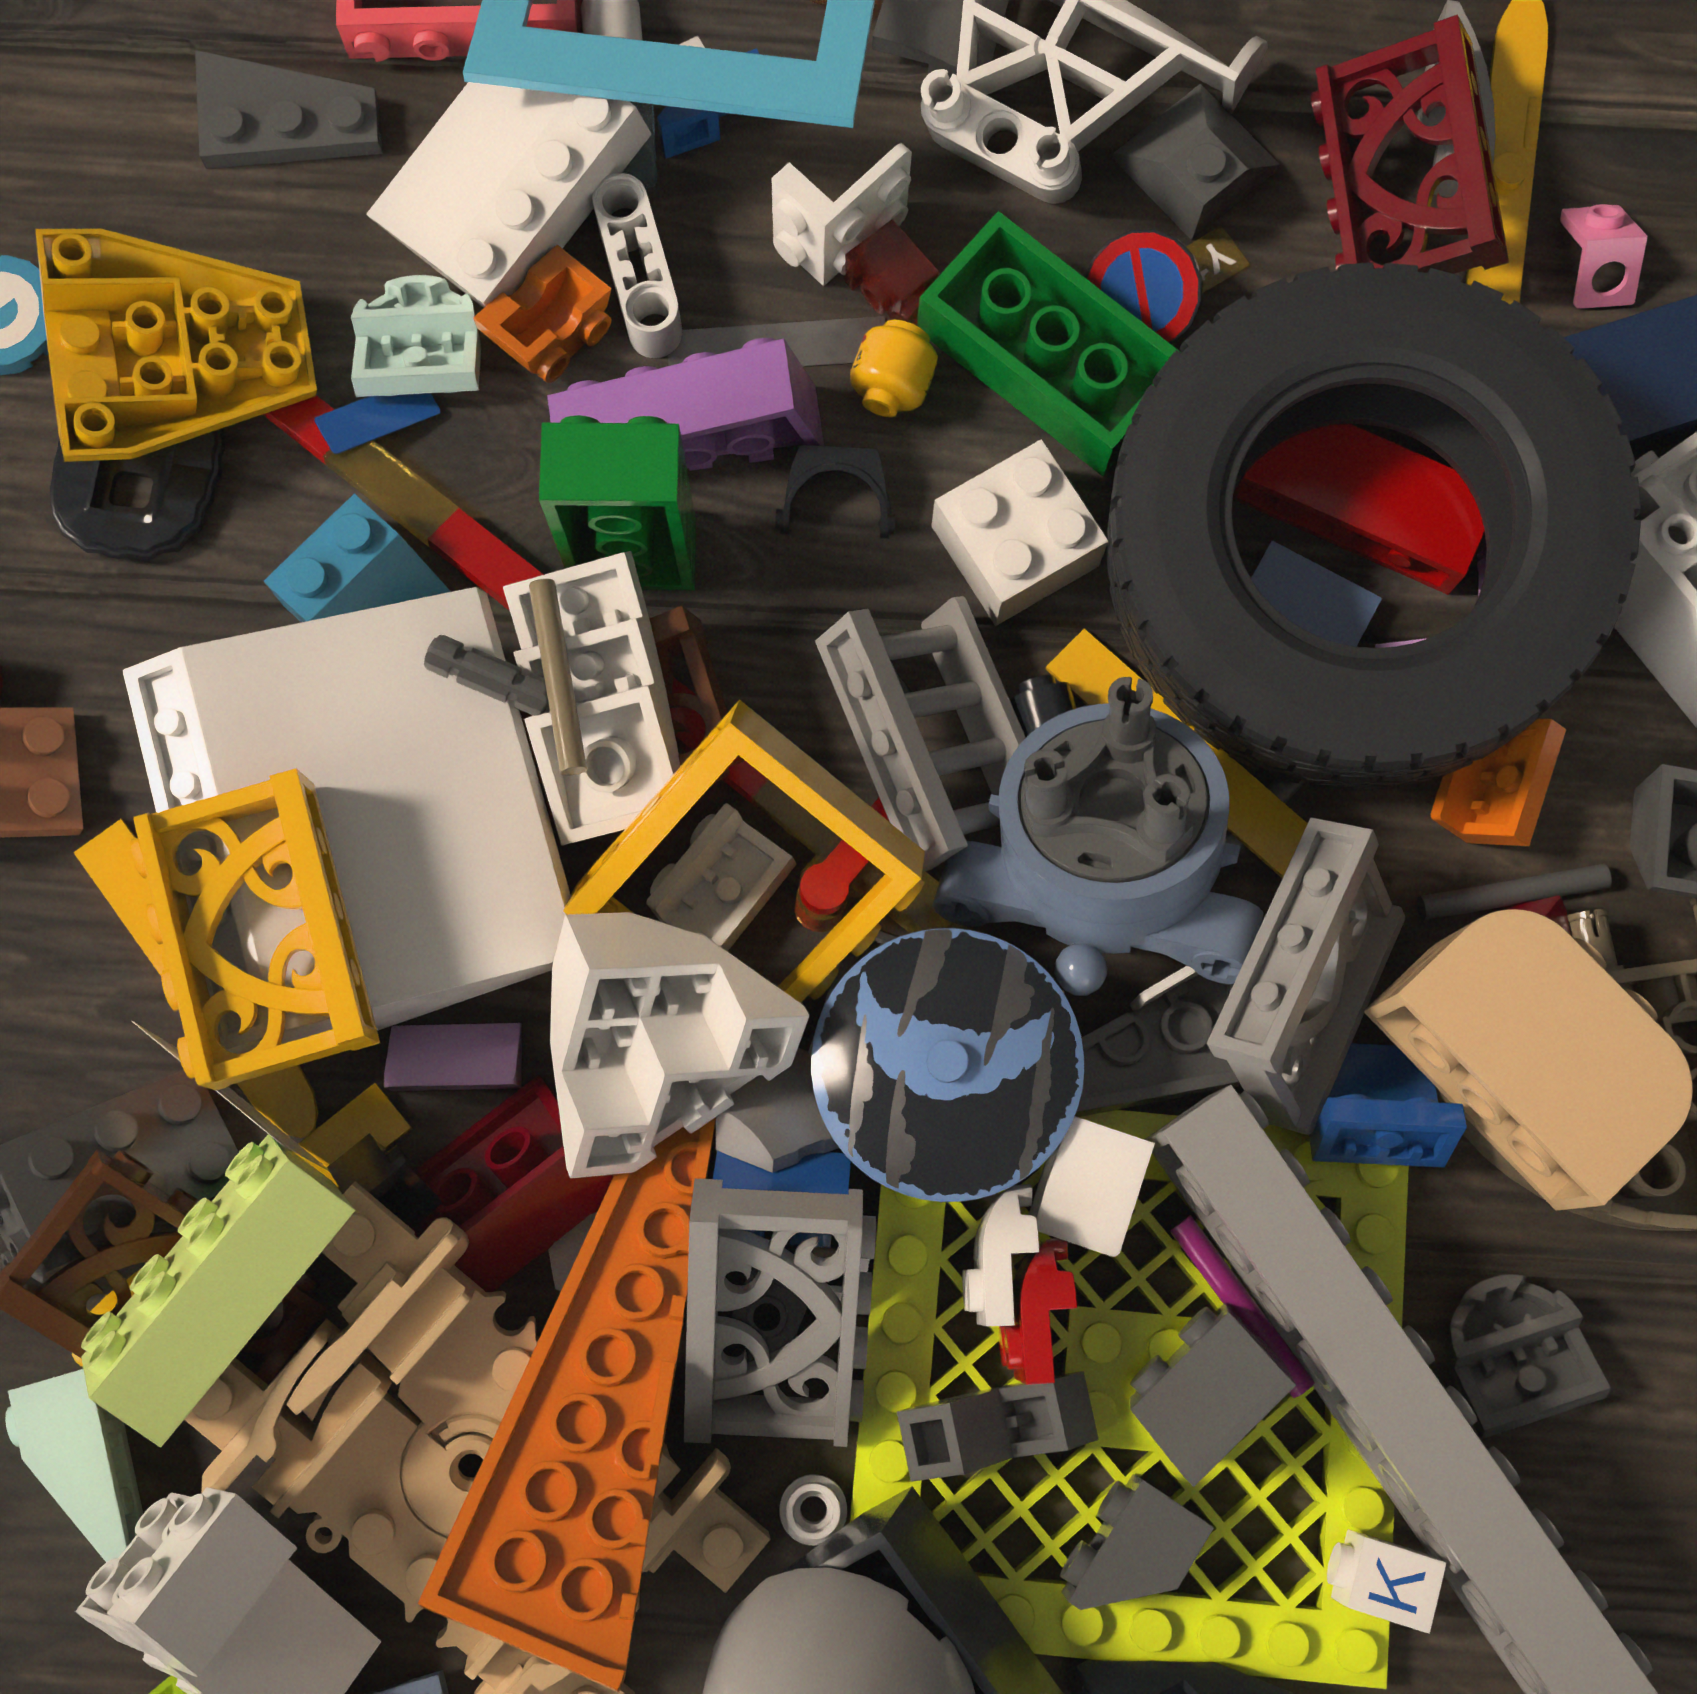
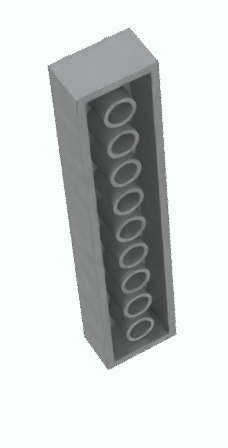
M1229 1085L1205 1097L1144 1139L1155 1143L1152 1151L1153 1155L1248 1293L1315 1382L1313 1385L1314 1389L1427 1553L1446 1562L1445 1579L1525 1694H1658L1646 1677V1675L1653 1671L1647 1657L1627 1634L1622 1632L1617 1636L1601 1613L1608 1608V1604L1600 1590L1584 1572L1577 1570L1573 1573L1558 1552V1549L1564 1545V1541L1555 1526L1538 1508L1530 1511L1514 1489L1515 1486L1520 1484V1478L1515 1469L1497 1448L1492 1446L1487 1450L1471 1427L1477 1422L1474 1411L1453 1386H1448L1446 1389L1443 1388L1428 1366L1435 1361L1430 1348L1411 1326L1408 1325L1403 1329L1386 1306L1393 1301L1389 1290L1370 1267L1359 1268L1345 1248L1351 1242L1347 1230L1330 1209L1325 1207L1319 1211L1304 1189L1310 1181L1301 1164L1287 1149L1278 1152L1263 1131L1264 1128L1269 1126V1122L1254 1098L1246 1091L1238 1095L1233 1086Z

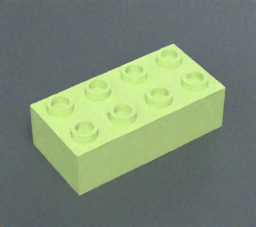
M269 1134L259 1146L254 1142H250L235 1156L225 1172V1176L230 1179L212 1202L205 1197L194 1205L178 1228V1233L183 1235L165 1258L156 1254L146 1262L130 1285V1290L134 1292V1295L117 1315L110 1311L105 1313L93 1325L81 1344V1348L86 1351L81 1356L89 1399L160 1448L356 1211L333 1181L292 1150L281 1145Z

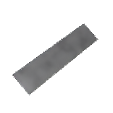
M885 316L682 330V338L678 347L668 354V364L671 366L683 363L686 357L695 353L711 352L721 354L742 349L745 343L758 338H772L775 340L784 338L803 367L854 363L863 336L871 328L884 325Z

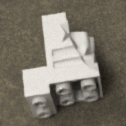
M208 1487L201 1494H196L192 1497L171 1492L167 1498L160 1499L152 1504L140 1517L135 1527L137 1535L119 1558L106 1562L91 1578L86 1588V1595L88 1596L75 1611L86 1621L98 1627L116 1641L144 1652V1662L155 1669L176 1677V1686L187 1694H345L381 1643L373 1633L289 1560L297 1549L294 1544L236 1493Z

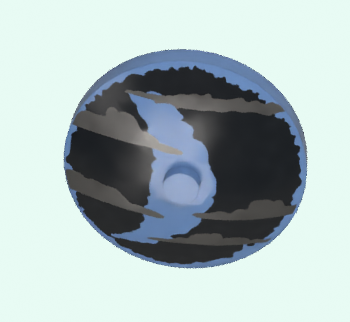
M956 928L930 929L903 935L886 942L864 956L842 977L825 1003L817 1023L811 1055V1075L816 1102L826 1128L845 1156L861 1171L885 1187L910 1197L936 1202H961L990 1196L1012 1187L1037 1170L1053 1154L1070 1128L1079 1106L1084 1080V1051L1078 1023L1067 998L1055 980L1037 961L1010 943L988 934Z

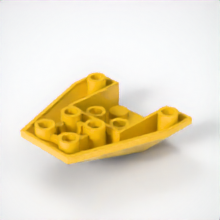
M35 229L44 322L58 433L64 462L133 459L316 396L317 386L300 281L105 229Z

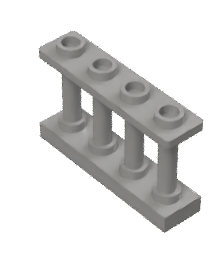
M964 596L949 599L922 622V629L880 636L869 609L847 612L815 640L890 823L925 851L922 872L932 870L967 847L965 834L1000 826V819L989 811V802L953 810L939 776L981 767L991 793L999 796V788L1006 765L1014 751L1026 738ZM932 653L946 686L904 694L890 660ZM957 710L970 743L929 752L915 718Z

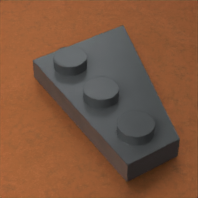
M195 50L199 157L206 169L383 154L380 101L375 88Z
M1197 975L1169 990L1142 1008L1136 1009L1131 1013L1127 1012L1082 1037L1084 1080L1075 1116H1087L1219 1091L1229 1085H1232L1233 1088L1240 1087L1241 1084L1227 1060L1214 1057L1206 1044L1234 984L1218 983Z

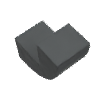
M1084 1371L1054 1376L1055 1383L1026 1385L1020 1382L897 1411L910 1480L919 1481L965 1475L1011 1458L1067 1451L1099 1440Z

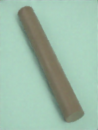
M538 579L529 584L559 769L561 775H577L585 772L587 765L556 584L553 579Z

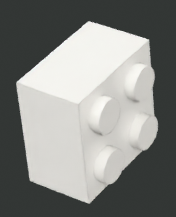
M1042 439L935 499L932 528L995 626L1099 567L1108 542L1106 536Z

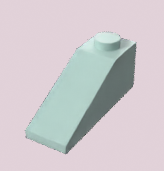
M83 1369L9 1390L11 1406L6 1411V1428L12 1443L20 1448L22 1460L105 1562L119 1558L137 1535L135 1527L143 1515L124 1422L89 1399Z

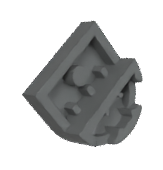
M1523 1275L1495 1276L1473 1286L1462 1297L1448 1330L1445 1350L1448 1371L1457 1391L1468 1402L1477 1417V1422L1474 1426L1481 1439L1604 1399L1611 1389L1579 1329L1583 1316L1576 1305L1559 1290L1552 1293L1540 1286L1527 1283L1526 1277Z

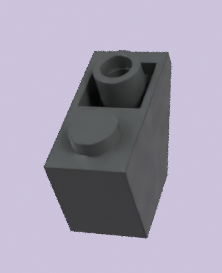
M1135 1474L1131 1476L1126 1485L1118 1480L1100 1505L1097 1517L1104 1522L1091 1544L1088 1545L1081 1540L1064 1564L1060 1577L1065 1579L1067 1583L1061 1592L1069 1603L1083 1610L1178 1589L1214 1527Z

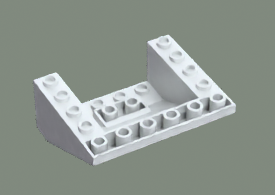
M477 587L180 647L123 670L156 812L270 780V775L295 768L314 783L377 1031L551 971L565 915H567L563 910L571 895L519 709L514 707L515 701L510 699L503 703L457 683V676L449 675L448 678H445L427 670L424 666L427 649L432 640L439 635H445L464 643V650L466 651L476 648L506 661L487 593ZM274 808L226 823L243 842L261 827L278 818L279 813L278 809ZM203 830L187 835L179 844L176 852L179 869L184 875H193L202 867V858L193 849L207 850L218 857L221 863L230 855L228 848L218 835ZM263 863L257 868L263 881L274 890L285 888L292 880L293 871L287 863L278 865L273 871V877L267 873ZM244 881L223 913L212 946L239 969L268 982L269 966L277 946L288 933L306 923L303 909L291 910L271 905L258 897ZM186 895L187 904L191 915L194 905L199 897H191ZM298 951L290 958L286 971V987L294 988L292 969H295L301 976L308 975L314 970L315 959L309 951ZM205 976L210 998L218 991L224 989ZM257 1004L258 1016L256 1022L243 1035L237 1034L241 1026V1018L238 1013L228 1012L223 1015L218 1025L221 1044L228 1051L236 1054L253 1050L266 1033L268 1008ZM286 1013L285 1031L281 1044L333 1029L330 1016Z

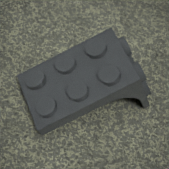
M182 1070L1 1144L0 1234L8 1251L1 1253L3 1267L7 1263H11L87 1165L88 1160L97 1149L111 1158L119 1150L133 1156L153 1171L154 1174L148 1182L170 1196L178 1187L198 1200L206 1197L212 1202L230 1180L225 1176V1172L239 1151L208 1089L198 1086L195 1078L190 1079L185 1071ZM120 1195L101 1196L93 1200L85 1210L83 1218L84 1230L97 1248L111 1244L106 1237L103 1226L106 1212H108L110 1220L117 1225L128 1224L134 1219L135 1208L125 1197ZM155 1214L153 1229L168 1222ZM66 1230L31 1276L42 1284L69 1263L83 1256L73 1244L68 1230Z

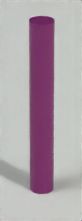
M1189 1215L1169 1230L1222 1303H1226L1285 1363L1296 1384L1289 1392L1290 1395L1296 1398L1309 1390L1315 1384L1312 1377L1193 1217Z

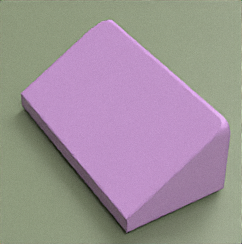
M522 1024L392 1026L384 1072V1088L391 1091L522 1088Z

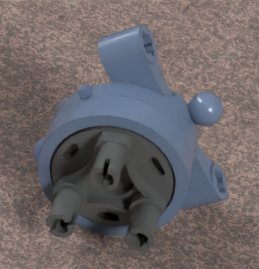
M1132 677L1118 678L1111 684L1108 690L1109 703L1084 706L1060 714L1043 723L1021 742L1006 765L999 788V796L991 794L988 804L989 811L1000 819L1002 847L966 841L967 847L946 860L932 906L935 912L942 918L962 926L977 927L983 926L986 923L1016 921L1046 928L1047 935L1069 945L1062 950L1056 959L1054 974L1062 988L1073 995H1089L1101 987L1107 976V963L1102 953H1130L1131 947L1165 954L1193 968L1206 979L1218 983L1234 984L1265 917L1263 911L1258 906L1247 900L1210 892L1221 867L1237 863L1240 851L1239 845L1225 843L1229 816V790L1225 773L1212 749L1194 730L1168 714L1151 709L1153 690L1149 683L1138 679L1136 691L1131 689Z

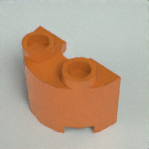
M556 245L528 269L525 281L516 292L511 295H506L502 292L477 313L473 319L478 330L531 373L537 374L544 381L551 383L563 374L570 362V358L584 344L590 347L594 346L608 331L612 319L604 311L608 305L612 288L559 245Z

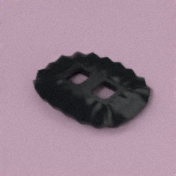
M224 428L133 459L64 462L59 438L53 462L50 498L53 517L61 534L86 553L104 554L115 559L134 558L150 561L162 553L181 551L191 536L202 531L205 513L214 502L215 485L222 476L221 458L225 451ZM126 474L153 479L149 503L145 507L132 508L112 503L116 481L121 475Z

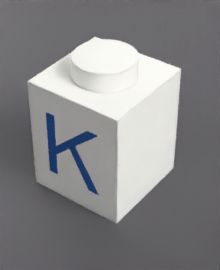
M1347 1529L1344 1544L1338 1542L1332 1550L1327 1569V1582L1333 1585L1331 1598L1347 1608L1430 1634L1446 1562L1428 1554Z

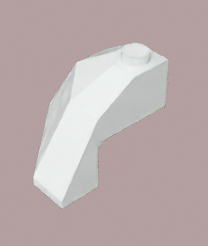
M631 912L565 915L552 965L550 1046L566 1169L570 1178L636 1172L657 1157L653 1148L655 1145L683 1126L692 1134L734 1105L730 1094L758 1075H763L770 1081L792 1066L809 1018L805 1006L706 936Z

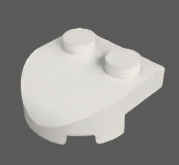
M1030 1184L1013 1185L1001 1193L989 1206L977 1229L974 1243V1269L963 1270L962 1284L964 1310L976 1312V1320L979 1325H1015L1011 1255L1039 1252L1037 1219L1031 1215L1020 1214V1207L1032 1206V1188Z

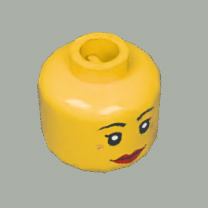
M894 319L888 320L882 326L871 328L863 336L850 372V383L854 390L863 397V406L872 413L884 417H895L898 411H912L923 404L937 367L938 355L929 343V335L920 327L903 320Z

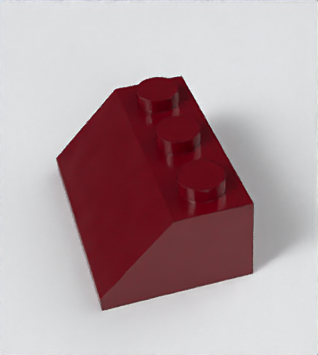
M539 1074L417 1168L422 1174L420 1177L439 1196L443 1203L416 1224L412 1230L415 1231L414 1235L419 1238L437 1218L446 1217L453 1221L467 1234L469 1239L466 1251L454 1265L485 1292H495L501 1284L537 1256L549 1250L556 1241L580 1222L597 1212L614 1174L570 1178L566 1169L557 1096Z

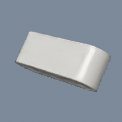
M614 173L608 175L593 191V206L600 237L631 345L639 354L645 357L662 358L673 352L678 347L682 338V325L676 293L644 185L639 179L630 174ZM627 208L634 210L632 214L626 217L611 216L612 213L619 209ZM639 249L642 266L646 271L648 280L638 284L628 252ZM651 314H660L666 317L662 323L655 326H646L640 323L644 317Z

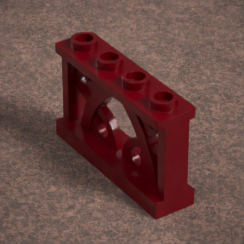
M1458 14L1433 23L1434 30L1332 67L1326 64L1316 68L1319 90L1311 92V104L1318 125L1320 127L1324 126L1327 142L1319 146V158L1326 179L1333 182L1335 197L1327 200V211L1334 233L1341 235L1343 252L1335 255L1336 270H1338L1341 264L1373 262L1370 258V245L1379 234L1390 236L1386 250L1388 253L1392 252L1401 244L1405 235V228L1414 230L1411 245L1400 260L1391 263L1417 265L1418 272L1428 273L1429 269L1433 268L1452 274L1479 266L1486 270L1509 263L1473 43ZM1438 63L1414 79L1405 88L1402 87L1396 78ZM1379 84L1391 92L1393 99L1385 108L1377 98L1364 96L1362 98L1369 104L1367 114L1360 119L1349 117L1348 103L1356 91ZM1440 106L1446 108L1445 117L1434 126L1424 125L1415 114L1422 107L1423 112L1429 118V114L1434 108ZM1404 124L1407 125L1414 136L1423 142L1443 146L1453 144L1454 153L1440 160L1426 174L1418 190L1416 204L1389 193L1371 179L1383 152ZM1352 139L1361 140L1355 153L1353 151ZM1445 180L1458 182V190L1452 197L1443 198L1438 193V208L1431 207L1434 192L1441 182ZM1361 202L1375 212L1365 221ZM1428 233L1439 235L1468 234V239L1425 252ZM1373 262L1374 268H1383L1384 266Z

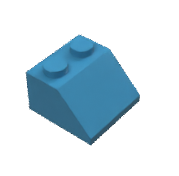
M355 493L264 580V583L281 604L301 623L451 592L407 542Z

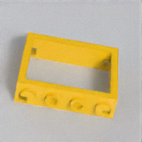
M739 699L579 880L563 912L567 915L633 913L612 897L614 893L739 755L885 873L873 888L778 986V988L800 1003L807 996L816 1000L824 994L838 974L836 966L850 952L855 956H859L872 944L881 929L879 922L893 907L899 912L903 911L918 896L925 883L921 880L925 851Z

